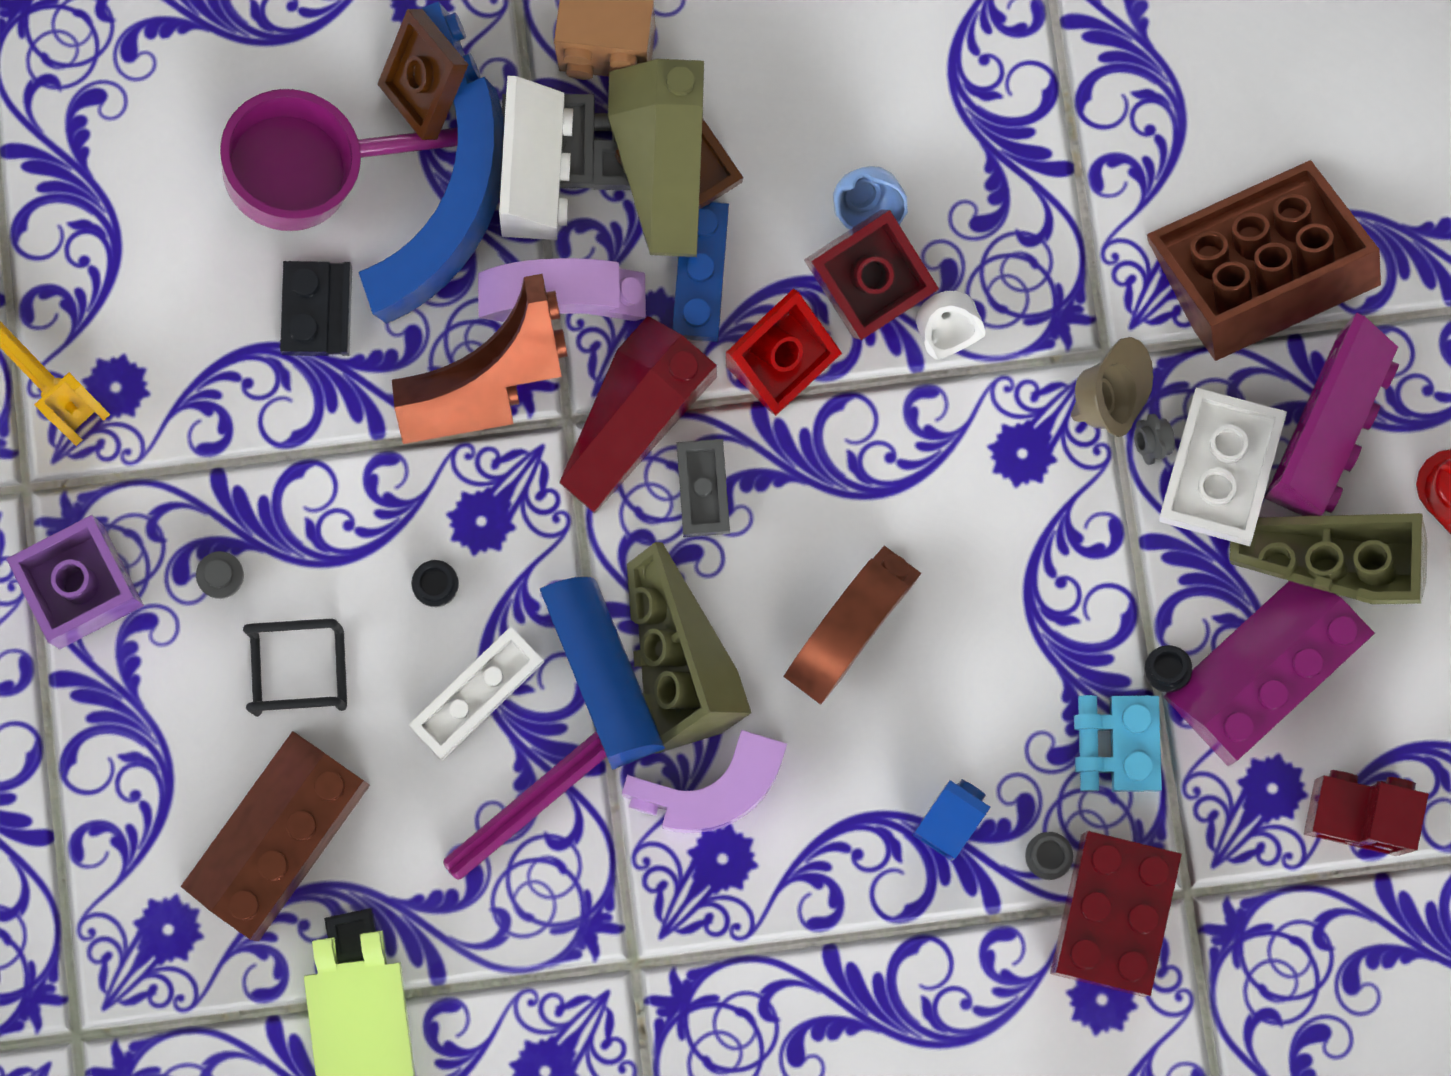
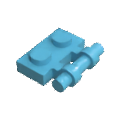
M1078 696L1079 714L1074 715V730L1079 731L1080 757L1075 758V772L1080 773V791H1099V773H1111L1112 792L1161 791L1159 696H1111L1109 698L1110 715L1097 714V696ZM1098 731H1110L1111 757H1099Z

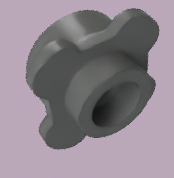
M1149 414L1146 421H1137L1134 442L1137 451L1143 456L1147 465L1154 464L1156 458L1164 459L1166 455L1172 454L1175 438L1173 429L1166 419H1159L1156 414Z

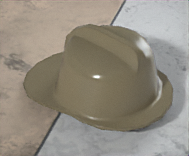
M1132 337L1120 339L1112 346L1101 363L1084 370L1079 375L1075 385L1076 402L1071 411V417L1074 421L1085 422L1087 425L1097 429H1107L1110 434L1116 437L1124 436L1129 432L1134 420L1148 400L1152 391L1154 377L1150 355L1140 340Z

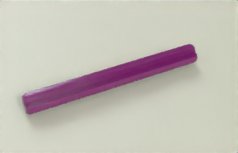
M597 731L444 858L443 864L449 873L457 880L462 879L604 760L607 756Z

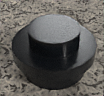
M430 560L424 562L415 570L411 586L415 597L422 604L429 607H441L454 599L458 592L459 580L455 570L448 563L440 560Z
M1172 645L1161 646L1153 650L1147 657L1145 675L1150 685L1155 689L1167 693L1176 692L1184 688L1190 681L1192 662L1188 654L1181 648Z

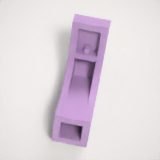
M578 258L538 259L504 264L478 273L479 318L505 322L517 302L524 277L543 274L546 292L556 291L560 314H591L630 321L646 318L645 273L619 268V262Z
M741 730L728 769L713 784L699 790L681 791L627 775L622 795L625 798L631 799L629 808L655 816L658 808L666 810L662 823V828L665 830L681 833H701L716 830L741 819L763 800L778 775L787 743Z

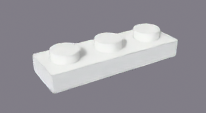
M510 627L408 726L443 760L544 663V660Z

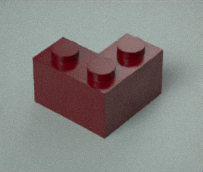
M1330 770L1329 776L1323 775L1314 780L1303 835L1392 856H1400L1418 851L1429 793L1416 791L1415 782L1402 778L1387 777L1386 782L1377 781L1375 785L1367 786L1358 783L1359 776L1338 770Z

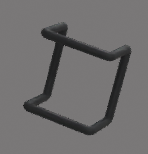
M314 619L244 625L243 632L250 637L253 702L246 705L248 712L258 717L262 714V711L327 706H335L340 711L346 710L347 687L344 630L337 620ZM331 628L335 633L337 697L262 701L259 633Z

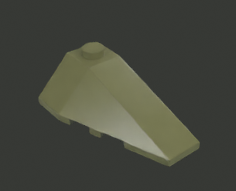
M654 59L609 72L608 122L615 137L621 164L629 182L635 209L650 255L697 257L704 61Z
M1422 513L1258 517L1250 546L1230 541L1229 561L1232 565L1369 604H1421L1427 578V534Z
M662 542L653 543L627 564L631 620L638 624L640 650L633 651L634 667H641L643 695L665 746V749L655 753L658 754L722 734L751 714V710L738 670L664 544Z

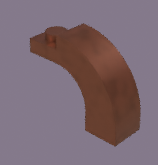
M884 545L875 557L867 562L836 601L783 677L821 705L845 676L881 624L922 573Z

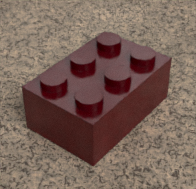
M1091 831L1081 834L1050 974L1142 997L1151 996L1182 854Z

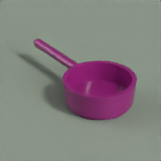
M295 89L267 91L252 97L238 107L224 128L220 145L223 180L233 203L251 220L265 227L281 231L304 230L321 224L339 209L357 180L361 158L454 147L458 143V127L441 129L437 140H422L417 133L358 139L354 128L345 115L322 97Z

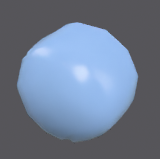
M868 166L851 171L838 182L833 193L835 214L847 229H852L881 209L890 210L899 225L908 213L907 196L903 188L891 172L881 167Z

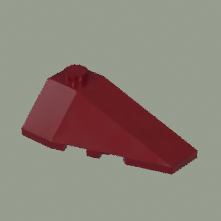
M647 316L617 349L560 479V485L595 514L717 378V365L683 335Z

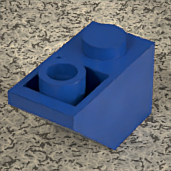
M963 779L958 784L949 780L912 836L950 861H953L991 808L983 802L986 794Z

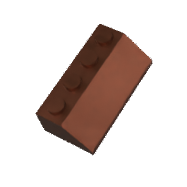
M292 731L180 887L210 912L245 937L259 942L370 785Z

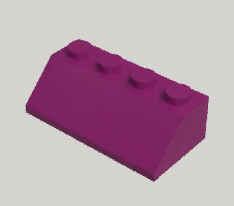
M1356 313L1338 333L1264 496V499L1301 516H1322L1325 511L1329 513L1334 511L1343 492V488L1337 486L1343 469L1348 472L1352 470L1362 449V446L1355 444L1361 429L1369 430L1380 410L1381 405L1374 403L1380 387L1388 389L1399 367L1398 363L1392 361L1398 346L1365 316Z
M1288 581L1192 670L1191 679L1184 688L1176 692L1166 693L1163 697L1222 761L1229 766L1247 753L1369 640L1375 632L1338 595Z

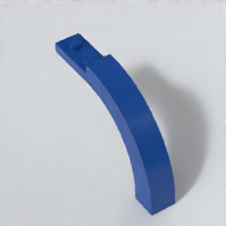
M439 1L422 9L469 64L454 98L458 125L456 159L445 194L425 226L400 250L385 260L358 272L372 314L386 324L410 313L427 302L443 289L464 267L489 227L501 190L504 117L498 93L485 77L480 78L479 70L470 53L464 54L460 40L465 39L466 34L458 15L455 12L449 14Z

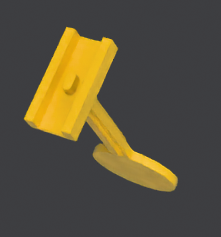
M0 321V348L42 391V398L34 405L77 446L83 439L75 430L94 412L103 421L110 414L70 372L63 378H55Z

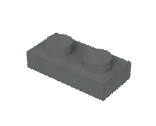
M723 439L676 442L683 537L730 534Z

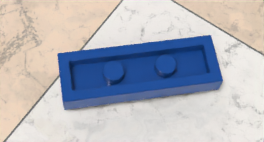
M711 202L699 209L697 257L678 256L672 330L683 335L687 340L718 342L729 203Z

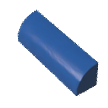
M574 577L539 588L612 770L665 749L597 581L591 577Z

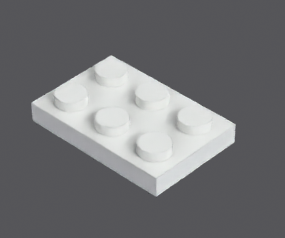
M1196 388L1158 522L1250 546L1287 411Z

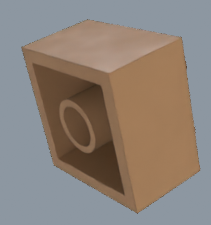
M560 0L554 38L559 71L566 72V75L571 78L588 80L592 79L593 75L609 77L610 71L652 60L656 32L654 0Z

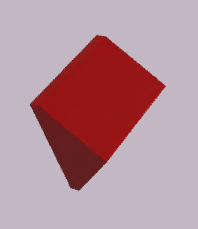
M793 288L726 351V368L776 416L837 359L842 352L800 293Z

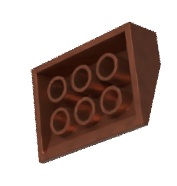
M1311 160L1147 234V240L1194 332L1215 361L1381 285L1380 249Z

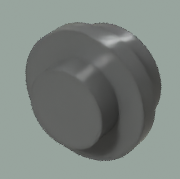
M222 551L213 552L205 556L198 564L196 570V581L199 588L206 595L216 599H224L234 595L240 589L244 579L243 567L239 560L230 553Z
M1043 832L1036 835L1028 843L1025 851L1026 864L1035 876L1045 880H1054L1065 875L1070 869L1073 862V850L1068 840L1062 835L1055 832Z

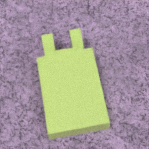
M383 930L360 934L364 958L362 961L338 964L335 937L312 941L318 974L305 975L304 984L316 1076H415L401 962L387 964Z

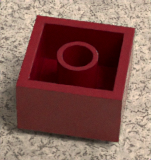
M879 210L804 259L850 334L858 340H863L939 290L890 210Z

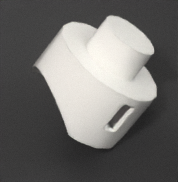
M959 291L937 293L926 300L917 312L916 324L926 351L934 359L940 360L950 356L985 336L984 324L977 311L975 302L965 293Z

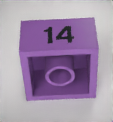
M93 515L6 558L47 642L58 649H62L144 606L104 525Z

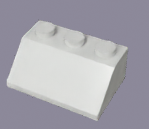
M507 76L499 207L502 237L557 240L558 226H567L568 198H560V181L570 180L571 153H562L563 136H572L573 108H565L564 92L518 76Z

